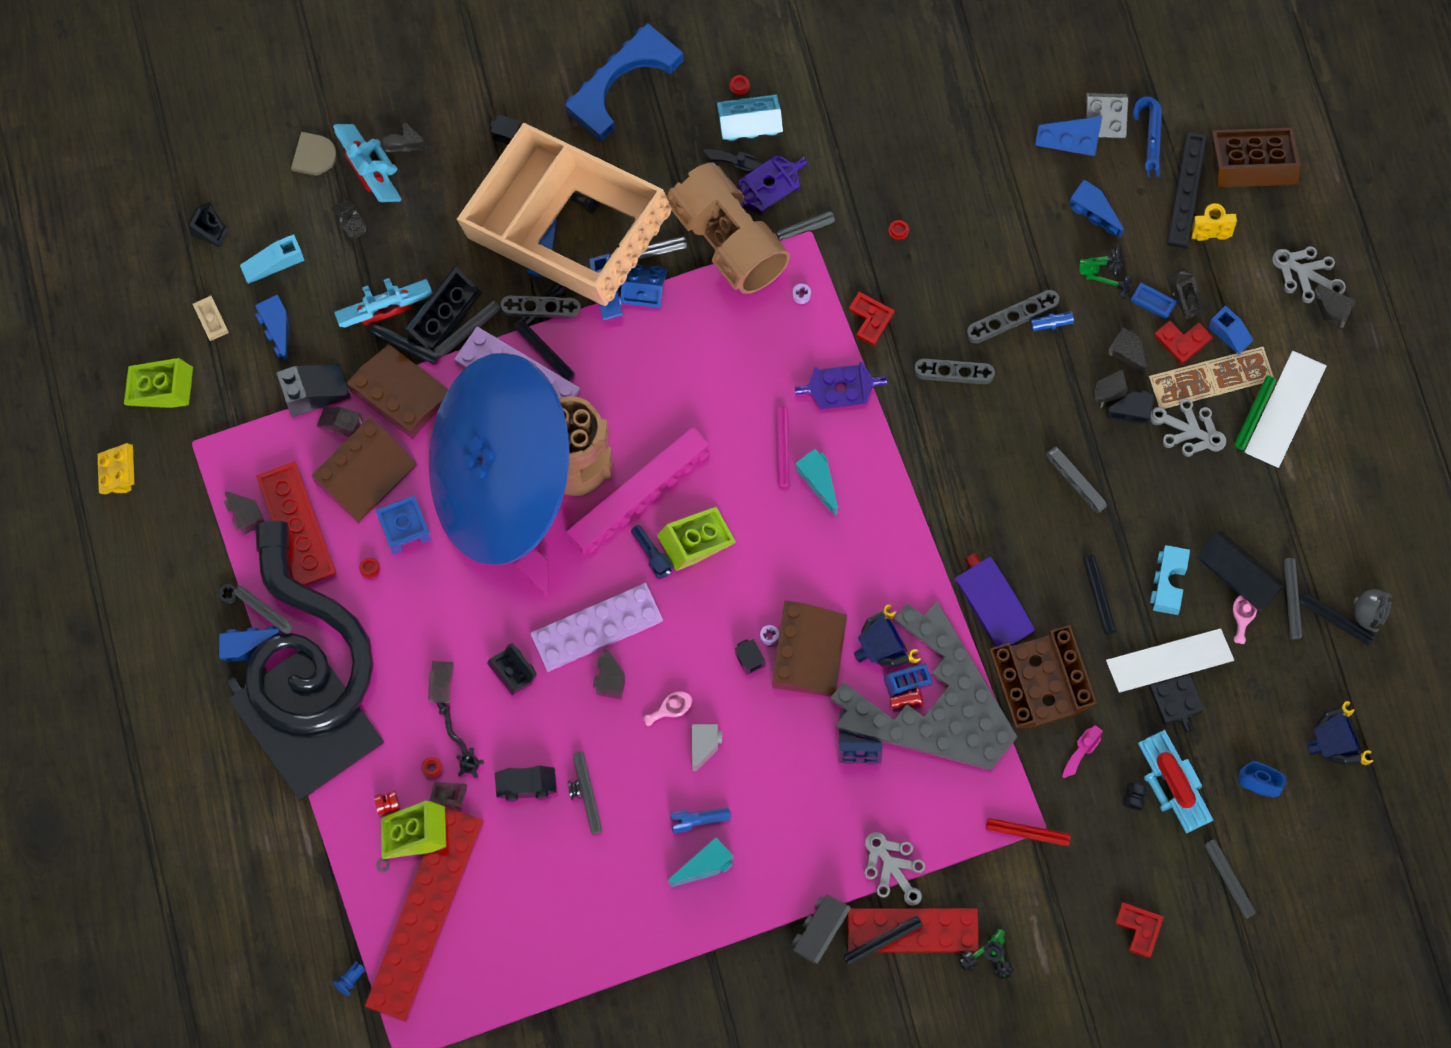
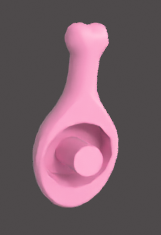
M1241 595L1236 598L1233 605V615L1238 625L1234 642L1245 644L1246 627L1255 618L1257 609Z
M681 691L671 693L664 699L656 712L643 717L646 726L652 725L654 721L662 717H678L685 714L691 707L692 697L688 693Z

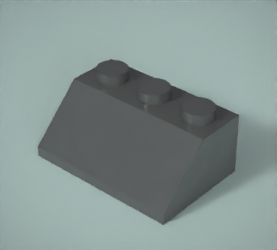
M828 894L824 898L819 897L814 906L817 909L813 916L809 915L803 924L806 927L802 935L798 933L792 942V945L795 946L792 951L814 964H818L851 909L850 906Z

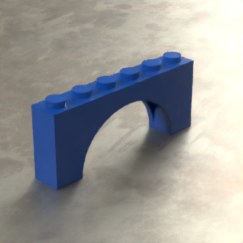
M647 23L636 31L630 41L627 40L622 45L621 50L616 55L610 56L603 68L600 67L595 71L593 78L589 82H584L579 91L567 99L565 103L566 113L602 143L615 130L614 121L610 118L604 106L607 92L615 80L624 73L639 67H654L671 74L683 62V52Z

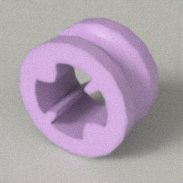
M798 284L793 288V299L796 303L805 304L810 300L811 289L808 285ZM800 290H804V293H807L804 294V298L799 297L798 293H800Z
M766 625L761 629L760 639L762 643L772 646L778 642L779 631L775 626ZM767 631H771V634L775 633L772 640H768V637L764 638Z

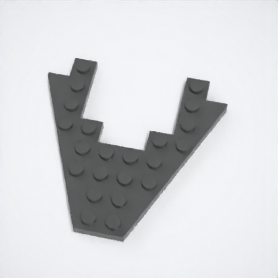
M935 602L925 615H922L907 603L896 616L894 622L943 658L933 671L932 676L948 688L924 717L909 705H906L896 719L893 720L843 682L830 698L833 703L846 712L835 725V728L840 731L991 771L1017 739V735L939 603Z

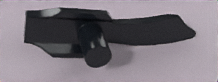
M703 150L710 160L733 163L735 168L747 172H752L762 165L755 156L747 153L738 152L737 156L721 150Z

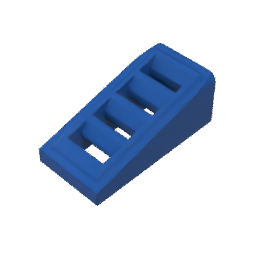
M926 663L892 672L884 677L889 696L901 695L909 690H916V687L922 688L933 683ZM917 671H920L921 676L923 678V681L921 682L917 674ZM909 674H912V677H913L914 682H915L914 684L912 683ZM901 677H904L907 686H904Z

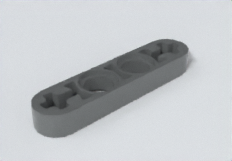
M506 296L501 300V311L506 316L572 319L577 317L581 310L579 301L574 298ZM508 302H512V305L519 306V302H522V311H518L519 307H512V310H508V308L504 305H508ZM533 302L536 305V309L529 312L524 308L525 304ZM548 303H554L557 309L554 312H548L545 306ZM560 303H563V307H564V308H562L563 313H559V312H560ZM570 304H574V308H577L572 313L569 312V309H566Z
M920 359L916 362L914 368L915 375L923 380L989 384L995 376L993 366L986 363ZM922 365H926V369L931 370H926V373H921L922 371L920 368L922 367ZM933 365L936 366V367H935V374H932ZM947 366L950 369V373L948 375H941L938 371L939 368ZM961 368H968L971 374L968 377H962L959 374V370ZM974 369H977L976 378L973 377ZM984 370H988L989 375L987 376V378H983V374L978 373H983Z
M1054 446L1046 453L1049 461L1096 513H1100L1107 507L1100 494L1057 447Z

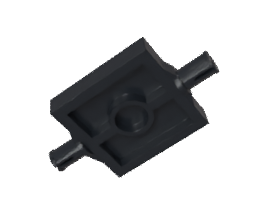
M1190 673L1150 684L1148 687L1164 725L1172 722H1182L1185 733L1193 731L1190 718L1193 715L1202 713L1205 709Z

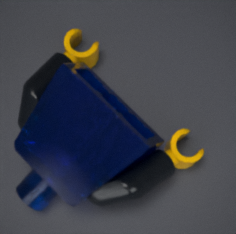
M886 605L883 612L879 611L866 619L861 635L858 637L862 648L854 652V656L859 663L869 658L872 663L878 664L881 667H897L909 662L917 664L921 658L914 659L912 657V654L918 653L917 649H913L908 655L906 654L908 650L891 621L895 618L896 611L891 614L887 612L891 609V605Z
M1346 701L1342 707L1325 712L1318 721L1317 728L1314 729L1317 740L1306 744L1309 753L1314 755L1322 751L1324 758L1330 759L1333 763L1344 765L1360 763L1368 765L1372 763L1373 760L1368 761L1365 759V755L1372 753L1370 750L1363 752L1361 755L1359 754L1362 750L1348 718L1353 714L1354 709L1348 711L1345 708L1350 705V702Z

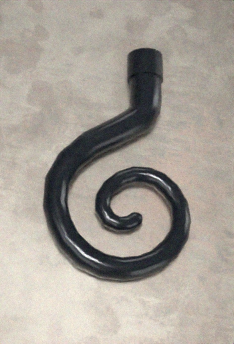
M284 521L258 523L255 525L256 551L259 552L260 575L264 586L275 599L323 620L340 633L350 648L352 668L350 679L344 692L333 704L324 710L310 714H296L283 710L271 701L262 686V670L275 652L285 648H295L302 650L313 660L315 671L312 676L301 678L298 675H291L288 678L289 686L298 691H312L321 686L329 672L327 656L323 650L309 638L294 633L277 634L265 640L253 652L246 667L245 688L248 700L260 717L274 727L289 732L306 734L330 730L346 721L363 702L371 683L374 667L371 639L359 619L335 599L303 585L290 576L288 523Z

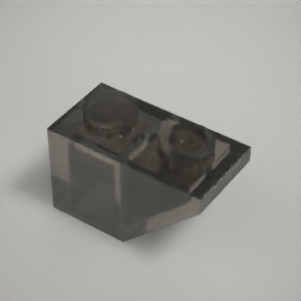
M231 492L224 493L227 500L223 502L228 512L233 511L235 516L232 519L236 530L241 529L243 535L254 531L256 524L265 522L255 500Z
M604 649L603 655H599L597 667L600 668L599 676L595 675L593 688H596L597 695L622 700L626 681L625 673L610 651Z

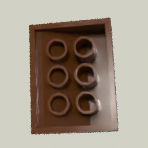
M1293 127L1212 130L1217 187L1299 185L1301 164Z
M387 345L360 367L347 382L351 393L411 439H414L439 410L442 400L448 391L445 386L391 345Z
M369 418L311 476L318 487L359 523L417 464L372 418Z
M784 601L772 688L832 696L837 688L847 615L806 603Z

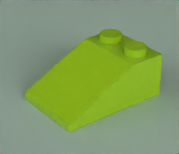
M180 358L129 366L124 404L126 406L168 408L189 405L193 367Z
M717 507L669 523L657 534L676 571L694 565L736 543Z
M426 800L381 818V856L383 859L431 853L446 847L445 806Z

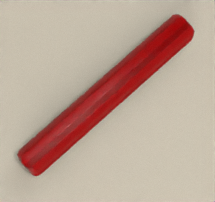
M988 818L986 829L989 831L1064 846L1070 844L1071 835L1068 833Z

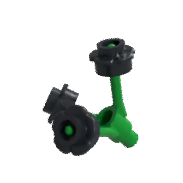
M998 929L991 940L974 954H971L969 951L960 953L958 963L965 971L967 969L973 971L977 965L975 958L983 953L987 960L992 962L1000 961V963L994 965V975H997L999 979L1011 977L1014 968H1012L1011 962L1004 961L1003 937L1005 932Z

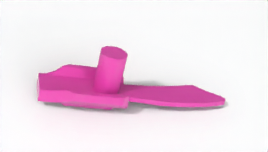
M1096 725L1086 729L1077 741L1079 749L1068 761L1062 778L1075 775L1084 754L1092 753L1101 741L1103 730Z

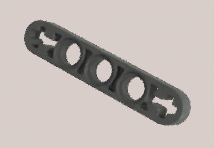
M1047 290L972 323L968 327L967 338L972 343H981L1031 319L1046 314L1057 308L1059 295L1053 290ZM1048 296L1050 299L1054 298L1053 304L1050 302L1044 303ZM1034 304L1037 307V311L1029 313L1026 310V306ZM1010 312H1015L1019 318L1016 321H1010L1007 315ZM996 320L1001 326L994 330L989 327V323ZM974 329L977 332L981 331L979 337L972 335Z

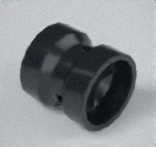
M1128 783L1126 788L1127 796L1123 798L1122 805L1133 810H1142L1144 806L1143 798L1147 795L1148 788L1140 784Z

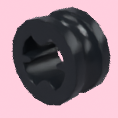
M231 584L223 585L218 592L221 601L227 605L234 604L238 600V597L234 594L236 588ZM227 590L229 592L231 590L233 591L231 593L232 598L230 599L228 597H226V599L224 598L226 596L224 592Z
M576 780L574 783L568 781L570 800H573L574 797L581 799L579 780Z

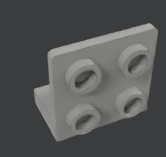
M1086 93V118L1102 116L1099 137L1125 138L1128 109L1127 94Z

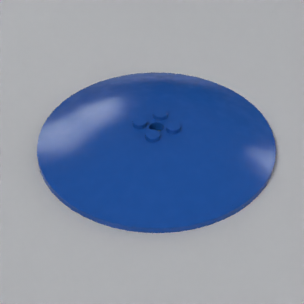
M495 353L479 358L467 366L454 380L443 398L431 436L429 480L437 516L452 543L464 555L479 563L488 565L508 564L519 560L531 552L542 541L556 518L564 496L568 476L569 438L564 411L559 397L546 375L526 358L508 353Z

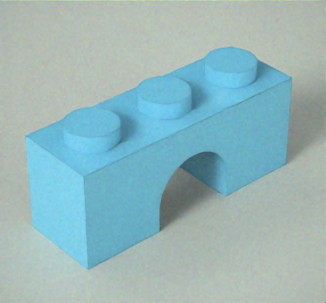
M1165 545L1163 552L1159 551L1157 564H1161L1160 571H1156L1154 578L1157 590L1152 591L1150 603L1154 604L1153 611L1178 615L1183 589L1173 587L1169 583L1168 578L1174 574L1185 576L1190 550Z

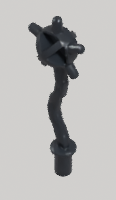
M437 695L434 697V700L439 708V714H443L445 717L448 735L459 745L463 757L460 755L456 756L460 761L461 769L458 772V776L466 773L472 774L474 778H477L478 774L476 771L479 765L484 763V760H478L474 756V748H470L468 753L466 744L452 730L449 713L450 706L446 705L442 695Z

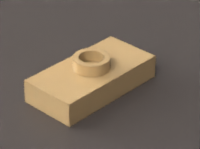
M212 296L193 304L210 341L229 333Z

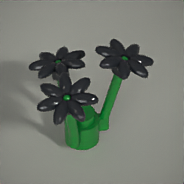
M1117 243L1116 252L1113 248L1111 249V256L1081 259L1079 269L1081 275H1086L1088 280H1097L1117 286L1118 289L1122 290L1120 297L1123 300L1129 293V286L1132 284L1130 273L1128 276H1125L1124 282H1117L1095 275V273L1099 272V265H1108L1109 270L1113 269L1114 275L1118 271H1122L1124 258L1119 243Z

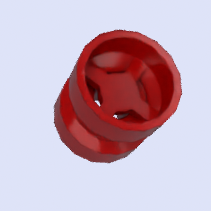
M395 790L388 792L386 795H374L379 816L385 815L389 811H400Z

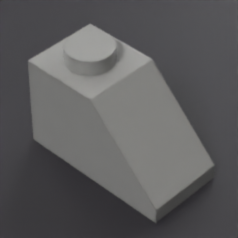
M692 724L693 771H697L718 751V744H722V731H718V724Z

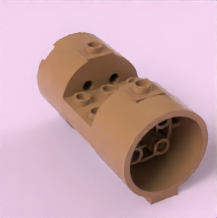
M706 163L688 173L690 177L682 184L678 182L668 192L667 199L672 212L688 231L692 230L697 235H703L715 249L712 262L734 290L739 289L744 294H750L772 283L787 267L790 261V253L766 223L762 221L753 222L752 217L741 207L744 199L742 192L737 189L719 166H716L715 163Z
M567 396L559 398L564 411L569 438V468L564 494L584 496L597 490L605 479H611L613 455L611 447L608 446V422L606 419H601L599 413L590 402L579 397Z

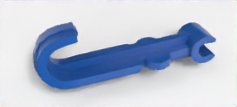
M1143 97L1136 102L1133 117L1135 120H1138L1139 113L1143 108L1150 109L1145 170L1149 178L1150 171L1155 169L1156 177L1158 178L1161 173L1159 161L1162 109L1158 101L1151 97Z

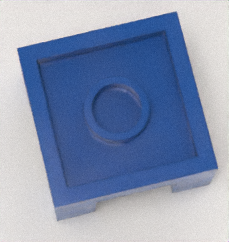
M415 495L375 510L392 554L401 552L402 545L417 539H421L422 543L432 540Z

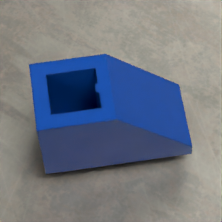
M1224 306L1211 319L1209 329L1238 355L1253 342V338L1242 320L1228 307Z

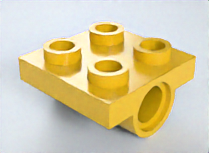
M1210 204L1206 208L1204 216H1195L1191 228V239L1204 241L1209 238L1223 240L1232 237L1237 222L1236 214H1226L1225 209L1220 204Z
M126 443L98 453L99 493L105 495L111 492H130L132 490L131 485H134L133 445Z

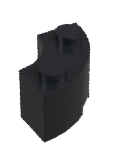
M539 765L529 768H507L494 773L496 798H505L506 802L518 801V798L531 797L547 799L549 794L557 793L554 767Z

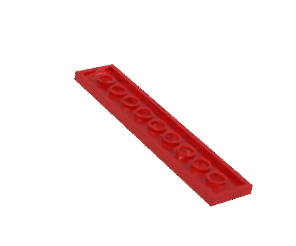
M445 807L446 847L431 853H425L365 1004L366 1008L404 1022L407 1021L484 822L482 819Z

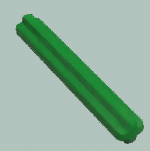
M1269 375L1265 377L1234 444L1236 448L1240 450L1245 449L1276 383V378Z

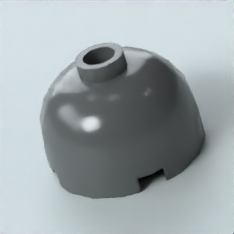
M1370 589L1362 593L1360 597H1356L1353 602V609H1355L1354 615L1359 625L1374 633L1380 630L1377 629L1379 623L1384 625L1389 615L1392 603L1388 602V597L1392 598V595L1383 590Z

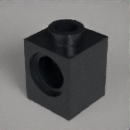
M498 114L496 120H492L489 127L492 139L508 145L520 129L521 122Z
M746 639L737 644L735 655L746 675L765 667V659L754 639L750 641Z

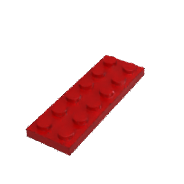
M294 461L256 475L272 521H284L289 525L290 549L288 550V557L293 579L308 586L337 575L296 462Z
M850 909L848 912V952L918 916L922 922L921 928L874 953H965L966 951L975 953L978 951V909Z

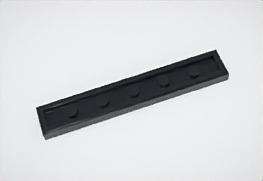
M1187 132L1168 246L1188 248L1207 135Z

